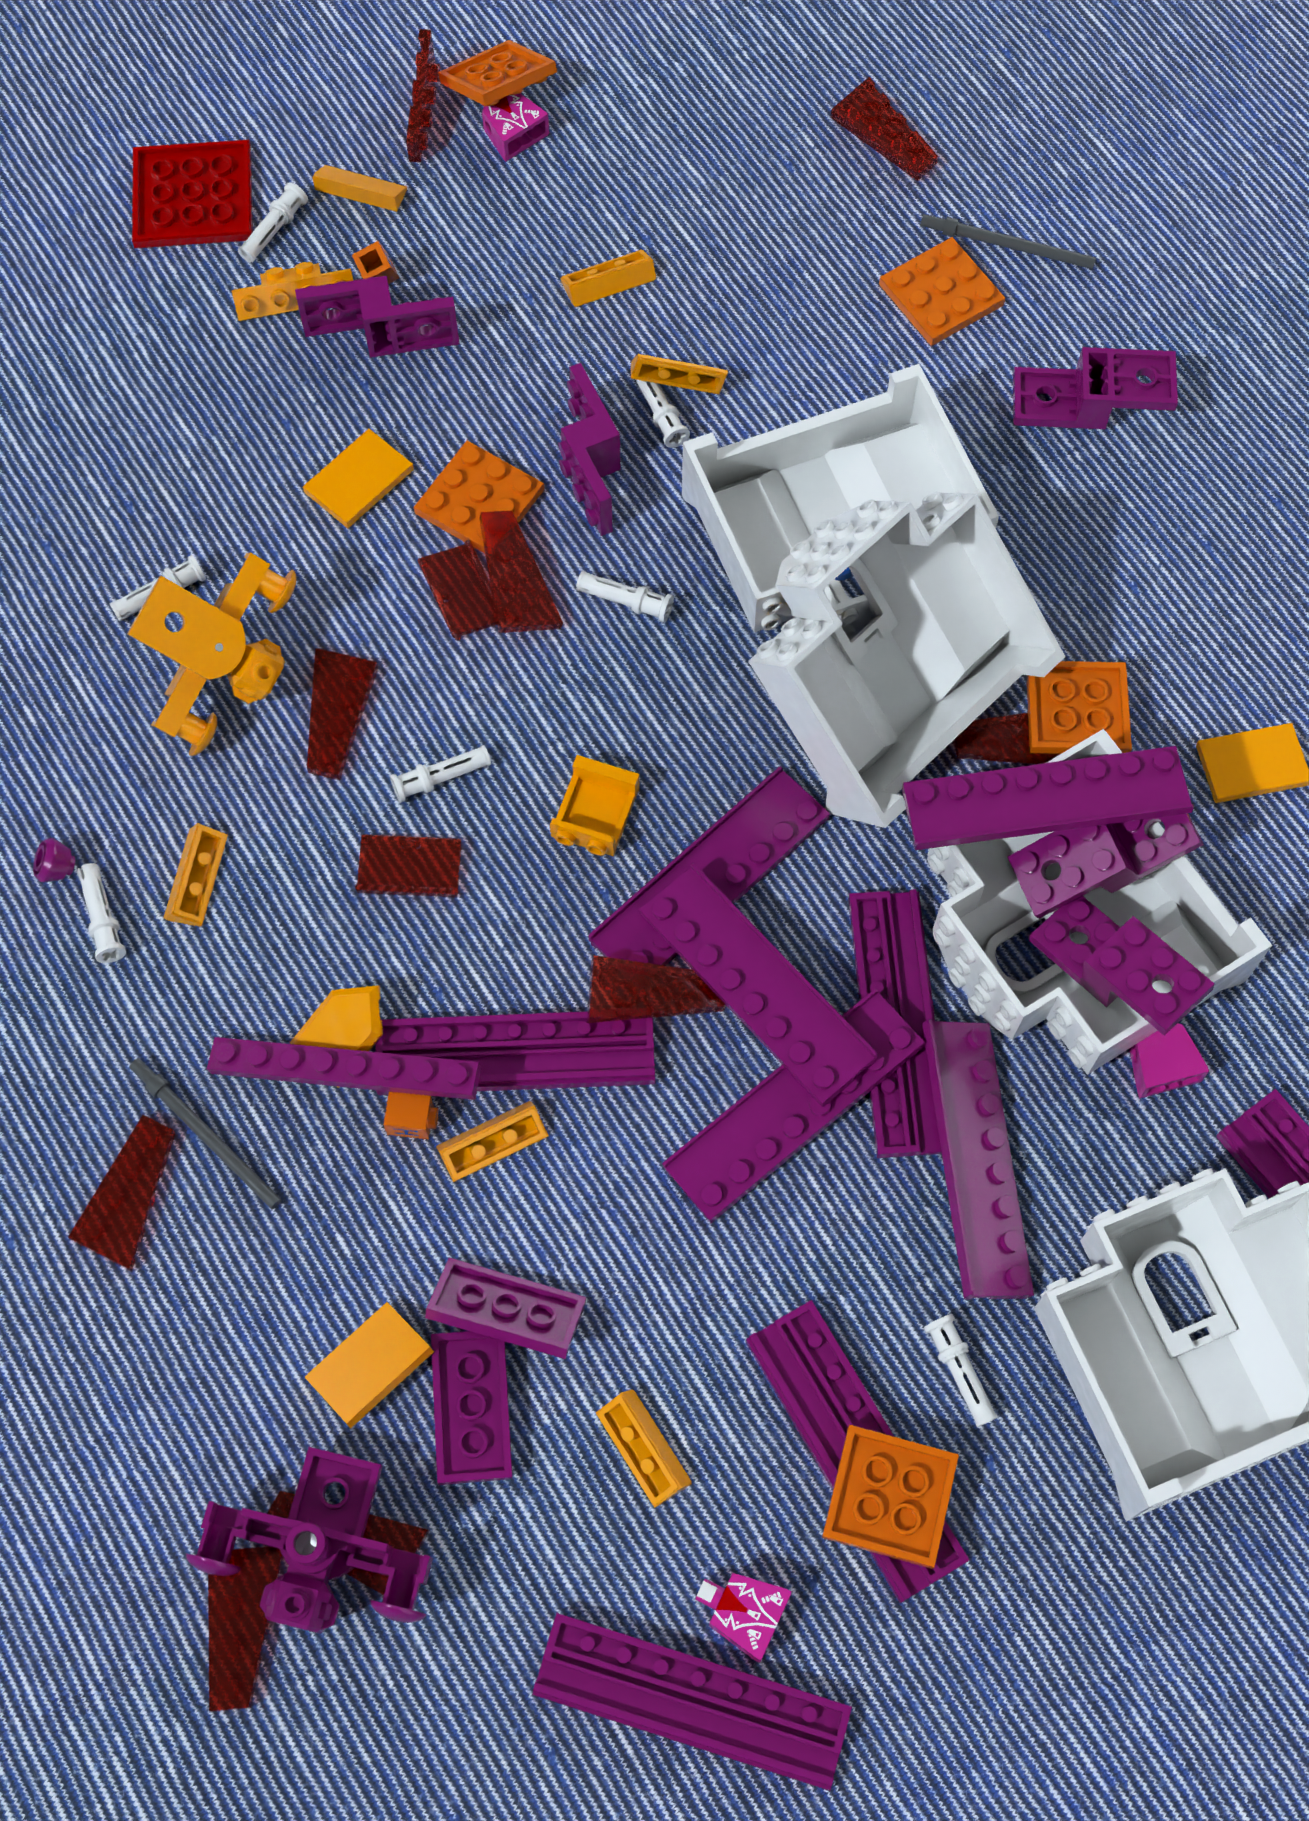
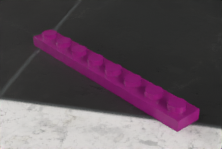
M214 1037L207 1070L211 1074L475 1100L482 1066L479 1062Z

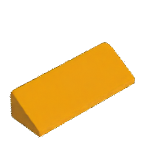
M328 165L321 167L312 177L314 188L317 191L396 212L407 191V186Z
M641 249L564 275L560 279L574 307H578L654 281L656 273L653 259Z
M637 354L631 362V379L713 394H720L728 374V370L643 354Z
M199 823L190 828L163 919L171 922L202 926L228 834Z
M528 1101L437 1145L436 1148L452 1181L455 1182L548 1137V1133L535 1105Z
M634 1390L621 1392L596 1412V1415L654 1508L692 1484L691 1479Z

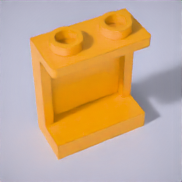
M576 755L572 765L573 775L556 819L552 818L550 823L551 837L563 845L572 846L575 844L585 847L592 854L599 856L607 854L614 857L640 788L639 774Z

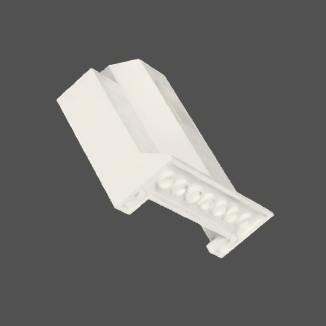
M920 364L890 373L886 393L718 449V442L713 432L683 442L682 497L684 501L697 509L753 632L763 629L766 631L772 630L781 623L796 618L776 586L781 562L791 554V548L797 543L808 539L814 533V528L819 523L856 508L865 501L873 499L875 501L894 500L896 502H911L914 509L917 510L922 505V500L933 492L977 494L995 529L998 523L999 515ZM833 580L825 587L824 594L841 620V627L849 640L855 637L877 616L865 594L850 599L838 580Z
M933 492L922 500V505L917 510L914 509L911 502H896L894 500L875 501L873 499L865 501L856 508L819 523L814 528V533L808 539L794 545L790 550L791 554L781 562L776 586L796 618L787 621L781 627V632L772 640L761 644L757 649V654L748 662L828 787L825 809L832 815L886 828L906 809L903 796L897 795L902 789L904 782H910L1022 675L1045 677L1066 656L977 494ZM848 567L877 615L851 640H849L841 627V620L824 594L825 587Z
M1102 729L1046 763L1122 753V751L1108 733ZM1155 822L1150 826L1148 835L1151 839H1157L1163 835L1165 830L1159 822ZM1052 832L929 848L927 854L928 863L931 869L936 874H941L948 883L947 889L952 898L940 905L933 926V937L940 947L949 969L948 974L951 981L957 988L962 987L969 997L968 1003L976 1015H982L987 1023L1012 1040L1047 1019V1025L1052 1035L1058 1040L1062 1039L1069 1049L1068 1054L1071 1061L1076 1067H1082L1087 1075L1158 1031L1119 997L1106 1008L1056 964L1024 982L1009 978L1000 969L995 956L997 947L1043 918L1047 920L1057 911L1055 910L1040 919L1034 916L1007 857ZM1185 856L1172 861L1114 893L1098 887L1083 895L1119 927H1122L1131 917H1136L1215 983L1213 990L1199 1004L1221 990L1241 985L1247 981L1272 947L1270 941L1251 917L1239 925L1235 922ZM1052 863L1047 867L1045 873L1047 880L1052 881L1059 877L1061 873L1059 863ZM1074 932L1069 936L1071 941L1076 944H1084L1089 940L1086 934L1082 932ZM1158 980L1152 984L1153 988L1159 993H1168L1172 990L1171 985L1164 980Z
M1210 1168L1192 1177L1193 1182L1182 1187L1179 1182H1175L1162 1188L1159 1191L1160 1195L1148 1200L1146 1195L1136 1198L1126 1204L1128 1209L1115 1214L1113 1209L1107 1210L1093 1218L1094 1223L1086 1227L1088 1231L1080 1240L1092 1266L1081 1271V1276L1074 1281L1068 1282L1067 1278L1059 1279L1047 1285V1291L1040 1294L1041 1299L1034 1307L1035 1312L1110 1466L1126 1522L1309 1442V1182L1301 1186L1298 1181L1291 1182L1278 1189L1279 1194L1269 1199L1264 1194L1244 1204L1226 1168L1215 1173ZM1165 1253H1174L1187 1261L1214 1313L1211 1317L1173 1333L1145 1280L1144 1274L1147 1263L1156 1256ZM1207 1328L1209 1335L1195 1341L1191 1340L1190 1334Z

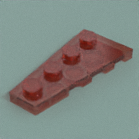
M596 955L593 956L591 961L587 1023L721 1012L726 1008L725 1003L692 969Z
M267 1546L233 1549L229 1564L241 1567L242 1569L230 1576L208 1574L209 1711L211 1712L251 1708L262 1659L261 1652L270 1622L266 1619L265 1613L259 1605L265 1586L278 1578L281 1561L283 1560L279 1548Z

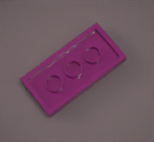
M449 1257L427 1305L425 1318L566 1359L585 1308L587 1297Z
M471 1331L431 1334V1348L434 1351L432 1353L437 1484L447 1485L513 1479L505 1341Z

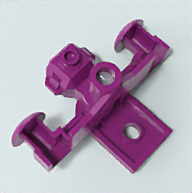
M308 1447L288 1518L246 1508L238 1510L208 1501L201 1525L204 1531L197 1555L186 1553L187 1561L194 1568L211 1575L230 1576L242 1569L241 1567L229 1564L236 1538L279 1548L283 1558L289 1565L287 1572L265 1586L259 1606L265 1613L268 1621L320 1634L325 1629L335 1625L340 1604L334 1597L328 1583L330 1580L344 1576L354 1568L389 1576L382 1602L370 1600L372 1608L381 1616L397 1622L413 1623L423 1620L427 1615L414 1611L420 1585L427 1584L433 1558L428 1555L422 1556L394 1549L389 1544L363 1538L383 1467L381 1464ZM340 1483L345 1488L344 1499L339 1504H329L325 1498L326 1489L331 1484Z

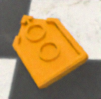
M380 986L332 990L291 1040L290 1044L370 1051L383 1035L379 1010V1000H381Z

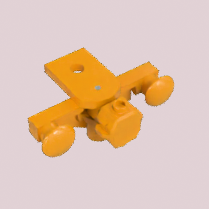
M250 552L245 554L244 558L246 560L234 582L225 584L214 606L163 576L158 577L127 635L180 664L165 692L169 699L157 721H152L151 726L172 737L178 736L191 743L190 756H196L206 749L213 739L217 728V716L214 712L206 720L189 712L206 680L219 678L227 674L229 683L232 686L233 696L247 704L265 699L271 692L284 668L285 661L281 654V648L266 638L246 644L245 632L240 619L255 593L270 601L269 613L277 612L283 608L291 598L296 586L297 577L294 570H291L284 578L268 569L271 564ZM171 612L178 613L183 619L182 628L177 632H172L165 626V618Z

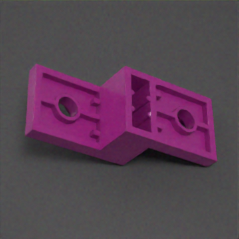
M387 276L369 277L367 279L347 282L340 281L334 284L295 289L305 337L364 328L370 358L460 344L453 297L392 305Z
M1082 347L1076 369L1014 367L1013 425L1106 429L1112 408L1175 411L1178 404L1176 351ZM1137 376H1147L1152 382L1142 383L1137 379ZM1045 393L1050 395L1052 400L1042 401L1037 395Z
M581 363L569 367L570 380L567 381V387L571 395V399H568L569 409L574 417H579L580 421L561 428V442L558 443V447L563 459L559 460V464L565 478L570 477L573 482L572 489L577 501H583L586 506L585 514L591 527L596 525L600 535L603 536L613 532L612 497L601 477L621 470L620 434Z
M1187 813L1054 831L1007 858L1034 916L1040 919L1098 887L1114 893L1204 844ZM1155 822H1163L1165 826L1163 835L1160 838L1151 839L1148 835L1150 826ZM1052 863H1059L1061 867L1059 877L1052 881L1047 880L1045 875L1047 867Z
M1084 896L1060 907L1030 934L1029 941L1106 1008L1119 997L1164 1036L1213 990L1215 983L1136 917H1131L1122 927H1119ZM1074 932H1082L1086 934L1089 940L1084 944H1076L1071 941L1069 936ZM1164 980L1171 985L1172 990L1168 993H1159L1153 988L1152 984L1155 981Z

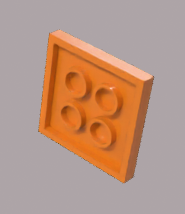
M507 40L438 72L440 83L483 106H493L499 103L501 98L519 94L524 90L523 88L531 84L546 81L548 76L557 73V68L554 60L511 40Z
M953 237L880 276L879 279L880 287L930 346L937 344L1004 306L1005 303L1003 294Z
M467 440L416 503L414 512L419 517L486 555L493 557L545 490L544 483Z
M1061 661L1045 677L1026 675L1030 753L1062 754L1102 729L1108 733L1122 753L1131 752L1126 662Z
M849 1424L822 1538L933 1569L936 1563L959 1454Z

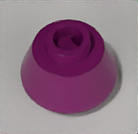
M55 838L45 839L40 843L35 855L33 865L34 876L43 883L63 880L66 875L72 874L75 866V856L71 855L70 848Z

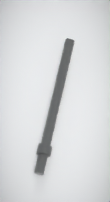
M923 214L920 226L943 231L942 235L950 237L959 235L1093 269L1096 257L958 223L959 219L951 217L942 219Z
M140 1058L135 1059L130 1064L129 1068L146 1084L145 1089L155 1099L160 1098L271 1210L281 1203L282 1199L170 1089L171 1084L161 1074L156 1075Z

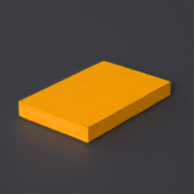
M368 429L303 486V490L307 496L348 529L414 470L413 463L372 430Z
M1293 723L1198 740L1196 744L1215 803L1309 786V769Z
M386 1302L305 1376V1379L351 1429L434 1351L397 1311Z

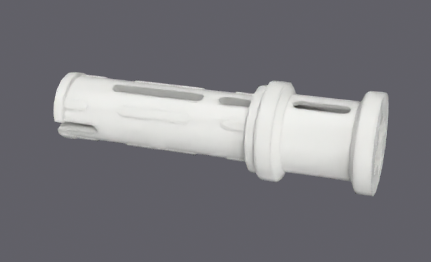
M291 182L287 183L279 199L273 200L270 203V212L243 245L238 248V253L244 260L253 263L283 224L291 223L294 219L293 214L300 206L306 205L308 196L298 185Z
M636 380L643 396L654 413V425L660 428L664 435L663 441L665 445L669 448L682 445L683 442L688 440L690 431L687 426L682 425L678 409L669 404L658 383ZM649 386L651 387L656 397L653 396Z
M193 555L188 556L186 562L173 569L166 568L162 572L163 577L182 588L198 580L201 582L206 580ZM157 579L109 603L119 622L141 610Z
M585 571L580 573L576 584L577 591L631 607L635 614L640 615L643 612L658 617L659 621L664 623L669 618L674 602V596L671 594L663 596L649 591V588L646 586L634 588Z
M482 745L477 749L428 767L425 764L416 765L415 770L399 776L392 774L390 775V780L398 801L402 803L408 796L422 791L425 793L431 792L434 789L433 785L476 769L490 766L491 760L486 747Z
M94 863L85 864L77 869V874L81 881L82 891L90 915L91 923L89 924L88 932L94 938L97 948L95 958L100 963H112L126 955L125 946L120 943L118 936L120 926L110 913L99 866Z
M949 1314L931 1322L923 1329L925 1333H930L939 1351L937 1356L939 1361H942L943 1364L947 1363L960 1393L973 1415L976 1426L979 1427L998 1418V1416L995 1414L966 1354L969 1352V1346L967 1342H962L953 1324L955 1317L953 1314ZM942 1330L946 1332L951 1342L950 1345L947 1344L942 1334ZM955 1359H959L962 1368L958 1367ZM964 1374L967 1375L980 1401L979 1404L976 1403L963 1377Z

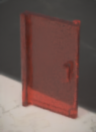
M466 540L464 545L417 560L450 633L455 640H460L463 635L506 622L505 612L470 540Z
M362 834L358 881L355 889L357 893L458 897L462 839Z

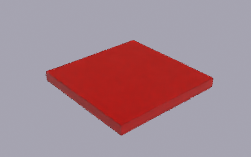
M250 140L133 147L132 242L134 248L246 241L252 234Z

